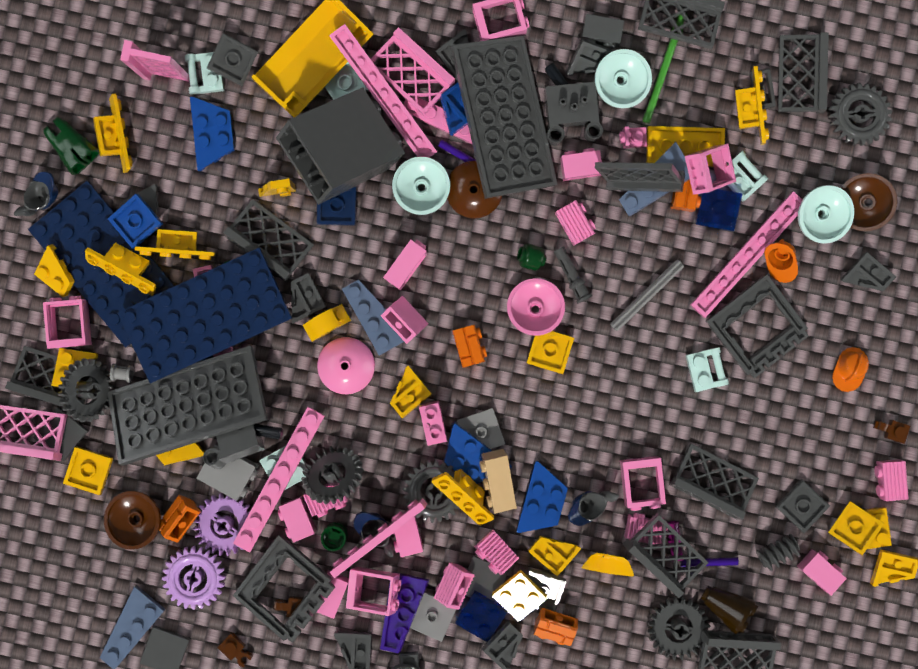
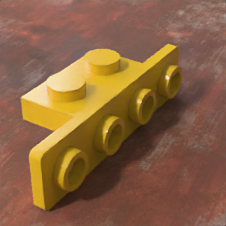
M753 66L754 87L735 90L739 129L759 127L760 144L765 145L766 140L769 139V130L764 127V121L767 120L766 109H762V101H765L764 89L760 90V82H763L762 71H758V66Z
M115 93L111 94L109 98L112 115L97 116L93 118L100 156L120 155L123 173H128L130 167H132V158L130 155L128 156L127 148H129V141L124 136L123 131L125 129V121L120 116V111L122 110L121 101L117 99Z
M157 229L156 248L135 246V251H140L139 255L152 256V252L160 253L159 256L171 257L172 254H179V258L191 259V255H197L199 259L211 260V257H215L216 254L215 252L196 251L197 232Z
M116 242L105 256L88 247L86 248L85 259L89 264L104 269L109 275L119 277L124 283L137 287L144 294L153 296L156 293V284L141 276L149 266V260Z
M462 469L455 471L454 478L447 472L432 478V483L478 525L494 520V515L483 506L485 491Z

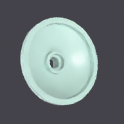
M615 50L607 54L596 68V90L601 99L612 107H633L644 100L650 91L652 84L650 66L642 55L633 50ZM618 77L623 79L621 84L617 82Z
M414 157L405 161L396 170L392 189L397 203L404 210L416 215H426L437 211L444 205L450 192V180L446 170L439 162L428 157ZM421 184L425 186L423 191L418 190V186Z
M831 185L819 186L811 190L801 201L798 210V223L801 231L807 238L818 243H832L839 240L849 231L854 219V205L850 196L843 189ZM821 210L822 215L819 217L818 212Z

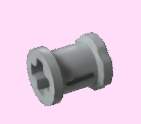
M112 364L110 380L115 381L118 379L126 380L129 383L132 382L134 377L133 366L122 367Z

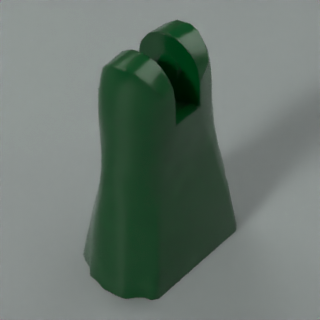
M56 117L53 119V122L61 132L57 134L47 125L43 129L44 135L71 175L79 174L100 155L99 149L64 119Z

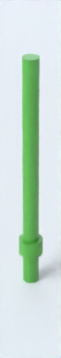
M681 15L678 16L676 21L678 27L685 22ZM670 39L643 118L644 123L650 124L678 40Z

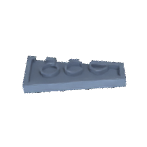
M675 142L655 163H672L677 171L685 172V183L690 180L685 155ZM627 191L619 201L628 216H632L669 192Z
M360 280L342 288L379 356L404 342L381 317L387 309Z
M134 586L100 659L112 669H116L166 609L140 587Z

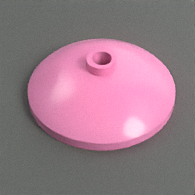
M533 278L519 283L511 291L507 301V313L511 323L519 331L532 336L545 335L553 331L561 323L565 312V302L562 293L554 284L544 279ZM537 307L539 311L534 313L532 308Z
M350 337L337 338L329 342L321 351L317 363L318 374L321 381L330 390L339 394H353L365 388L371 381L375 370L374 357L370 349L360 340ZM344 362L348 364V369L346 370L341 367Z

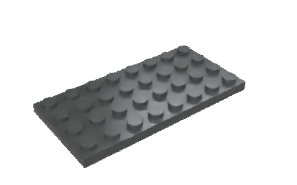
M524 35L452 45L450 48L485 199L558 185Z
M251 346L195 363L154 383H149V380L146 379L108 392L118 464L122 466L268 420L254 350Z

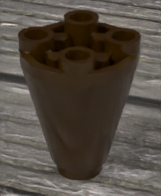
M708 585L701 596L705 605L734 634H740L745 631L748 626L747 618L753 616L758 608L754 600L714 586L712 588Z

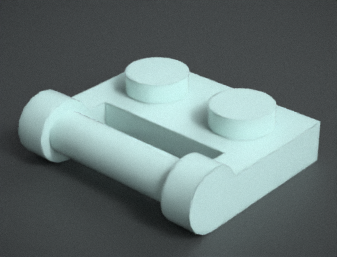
M214 52L185 55L190 80L189 94L197 95L225 91L223 77L206 69ZM195 62L201 63L203 86H198Z
M743 150L732 159L736 182L728 185L742 202L768 180V177L765 174L762 175L750 162ZM739 161L757 180L755 183L737 165Z
M720 347L685 355L694 392L729 384L728 378L725 377L719 354L721 353ZM709 355L713 357L718 377L717 381L712 379L707 359Z

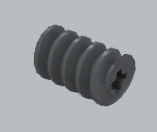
M789 534V539L784 536L782 542L776 540L775 545L770 543L768 545L769 549L762 547V553L756 550L761 564L770 571H773L772 564L777 568L780 567V560L787 564L786 557L793 561L792 554H795L798 558L800 557V548L792 534Z

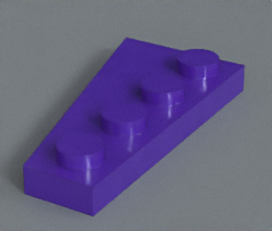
M397 573L400 574L399 580H401V589L397 597L399 599V608L396 613L385 616L381 650L394 653L401 652L429 579Z

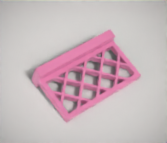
M399 27L393 32V36L371 58L373 63L378 58H386L387 67L378 68L376 66V68L387 83L423 116L440 99L441 94L455 85V78ZM395 43L400 48V54H388V48ZM389 58H400V67H389ZM402 58H412L414 60V67H402ZM414 70V80H403V71ZM416 70H425L428 73V80H417ZM389 71H401V80H391L389 78ZM428 83L429 93H417V84ZM430 83H439L443 89L439 93H431ZM403 84H415V93L407 94L403 90ZM417 97H429V103L424 109L417 103Z
M124 40L120 60L142 79L151 80V75L154 74L189 82V74L172 57L142 51L132 41Z
M0 405V409H3L7 415L0 421V431L3 434L0 437V452L61 461L62 453H60L67 420L66 414ZM21 412L25 419L17 424L13 416ZM38 414L43 422L35 427L31 419ZM55 417L60 418L59 426L53 429L49 421ZM10 419L14 427L6 432L2 424ZM28 422L32 430L24 435L20 427ZM46 424L50 433L42 438L38 430ZM17 430L21 438L16 442H12L9 435ZM35 433L39 441L31 445L27 438ZM53 435L56 440L54 448H49L45 440Z

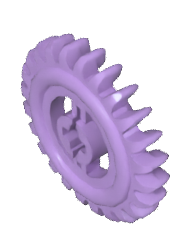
M222 493L219 494L218 499L215 495H212V502L209 499H205L206 506L199 505L202 511L198 515L199 518L194 520L198 525L193 530H199L195 538L202 537L199 545L206 543L204 550L212 547L211 554L218 550L219 556H221L225 550L226 555L229 556L231 549L234 554H237L239 546L233 544L250 513L248 511L250 505L244 506V499L238 502L227 495L224 498ZM224 510L233 513L238 520V529L234 526V520L231 516H220L217 512ZM211 521H215L214 530L217 534L225 535L229 532L233 536L228 538H222L216 535L212 529ZM222 522H226V523H227V524L225 525V528H222V527H221V526H222Z
M193 546L191 551L188 550V547H185L183 553L181 550L176 552L177 557L175 555L170 556L172 562H166L168 568H164L163 572L167 576H163L162 580L167 581V583L163 585V588H169L166 595L172 594L171 601L177 599L178 606L184 603L185 609L189 605H191L193 610H195L196 605L202 609L204 603L208 606L211 605L210 599L213 601L217 600L215 594L220 595L222 593L219 588L224 587L225 583L220 581L224 580L226 576L220 575V573L225 568H218L222 561L215 562L217 554L210 557V549L204 554L203 547H200L198 552H196V546ZM193 564V567L184 576V583L187 585V589H185L180 581V573L185 566ZM204 569L207 575V583L202 590L194 592L195 587L205 578ZM193 573L196 574V575H195V578H197L196 581L194 580V576H192Z

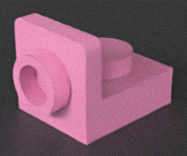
M625 126L619 134L620 143H623V149L646 148V127L629 128V126Z

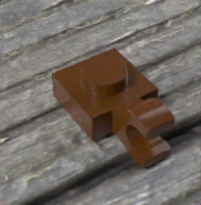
M889 420L888 424L875 421L873 428L884 431V438L905 444L911 426Z
M290 596L289 601L276 599L274 610L287 611L286 617H290L304 598Z

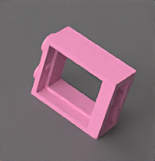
M486 0L472 4L480 41L526 35L529 21L522 12L524 9L523 0ZM513 2L520 26L488 34L482 10Z
M729 144L712 146L685 156L693 195L708 193L736 182ZM709 154L712 156L717 179L714 182L711 180L706 157Z
M417 239L415 242L410 240L383 278L401 291L426 257V246Z
M70 296L69 300L62 301V298L59 297L50 298V302H43L47 349L92 345L89 306L86 299H81V296ZM79 305L82 338L58 340L55 307Z
M439 400L420 404L419 410L427 445L447 442Z
M653 456L620 460L624 504L627 508H630L631 511L642 510V507L649 506L650 509H656L666 504L660 457ZM655 467L658 498L632 501L628 469Z
M362 567L350 569L346 608L385 616L396 613L399 608L398 592L401 589L400 574ZM363 575L390 580L388 606L361 601Z

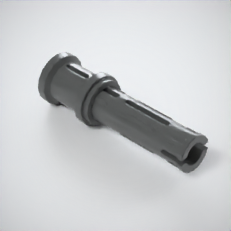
M565 246L554 251L568 278L569 288L573 290L577 298V304L592 297L593 295L589 294L584 284L585 280L580 278Z

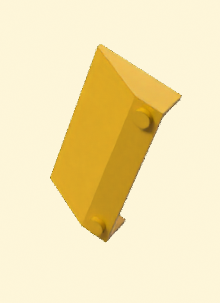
M324 0L251 79L292 117H296L348 62L329 35L345 24L362 47L371 38L373 33L340 0Z

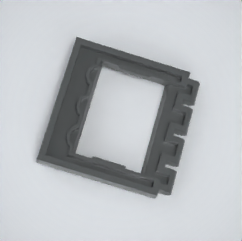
M764 274L705 321L746 375L750 374L754 379L765 371L762 364L769 368L780 359L777 352L784 356L795 347L792 342L793 340L798 345L809 337L806 332L808 327L768 274ZM769 295L791 326L747 359L742 348L725 329Z
M278 535L233 594V597L283 641L288 639L293 643L302 632L300 628L304 629L313 617L309 610L315 614L325 602L320 595L328 598L335 586L331 583L332 578L285 537ZM289 556L294 561L293 563L307 575H311L317 582L283 624L255 599Z

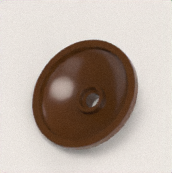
M476 161L460 164L449 175L450 192L447 200L458 214L467 218H482L492 213L498 207L502 196L485 199ZM472 186L477 187L476 193H471L470 188Z
M864 173L850 178L841 187L850 196L854 205V219L851 228L858 231H873L885 226L893 218L897 209L898 198L895 188L886 178L873 173ZM867 199L872 200L870 206H867L865 203Z
M127 491L115 496L108 504L104 514V527L108 537L117 546L129 550L139 549L151 543L157 536L161 525V515L157 504L150 496L139 491ZM137 515L140 517L139 522L136 520Z

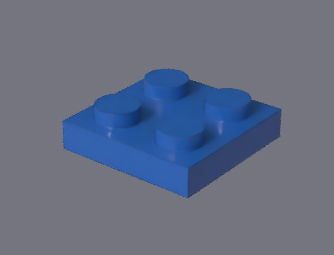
M139 194L132 196L108 218L132 249H135V246H139L163 224Z

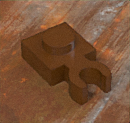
M233 632L217 647L228 659L232 660L236 657L240 667L246 665L242 657H247L249 660L253 657L249 651L243 650L245 644Z

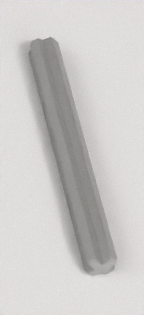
M674 261L611 322V327L616 331L621 329L684 268L681 261Z

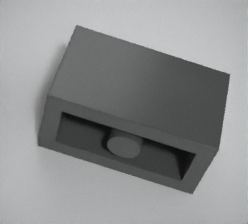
M586 14L581 39L602 45L611 50L618 48L621 43L624 20Z

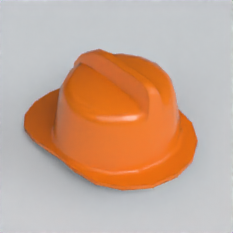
M784 239L768 245L764 253L770 275L779 282L788 283L793 281L798 275V264L794 246Z
M851 347L846 348L840 354L832 376L833 383L839 390L850 392L856 390L861 385L869 367V361L864 351Z

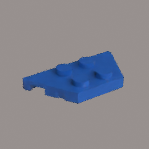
M459 83L449 88L440 97L451 136L468 125Z
M190 97L197 170L203 171L205 167L213 162L216 163L224 155L235 151L232 114L227 109L195 97Z
M454 421L444 461L447 466H453L452 469L454 471L462 469L473 481L479 484L485 479V473L481 472L479 461H482L481 454L493 450Z
M536 460L518 521L517 533L557 526L568 488Z

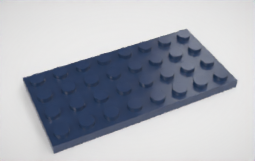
M86 181L28 230L44 250H46L48 245H55L57 249L54 251L58 259H63L68 272L71 273L75 280L73 285L125 348H128L131 345V341L118 316V312L174 287L175 284L151 256L140 255L149 260V266L141 276L156 284V293L153 296L142 293L137 287L131 284L128 285L119 277L109 275L104 269L87 262L85 259L87 247L103 256L106 255L115 242L138 255L140 251L132 249L110 223L108 218L114 213L113 209L89 181Z
M261 248L248 252L118 312V316L149 383H154L293 319Z

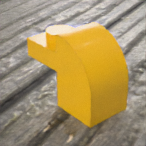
M341 304L312 318L303 324V327L313 342L347 324L351 319Z

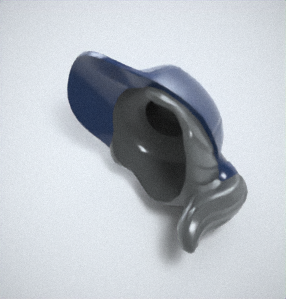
M42 171L34 177L24 193V206L18 207L14 212V216H32L37 213V210L46 209L55 202L58 196V188L54 184V177L51 173Z
M608 490L600 493L584 492L572 501L568 519L576 526H583L602 515L607 502L616 501L620 495Z
M360 512L354 518V527L363 539L370 534L372 536L378 533L377 529L384 523H387L378 513ZM389 536L378 544L377 547H384V552L389 557H393L394 543Z

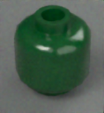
M527 243L519 248L517 261H519L521 267L536 271L546 263L547 256L544 255L542 247Z

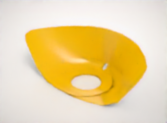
M593 554L581 567L602 573L634 576L629 561L624 557L615 555Z

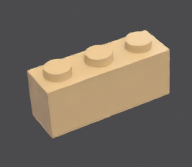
M500 449L481 454L482 461H479L481 472L485 473L483 485L489 496H486L488 508L491 507L494 514L517 509L508 456L505 450Z

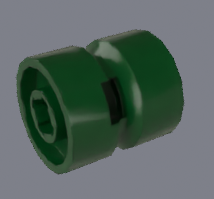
M331 522L321 534L323 547L329 551L341 549L348 538V529L341 522Z

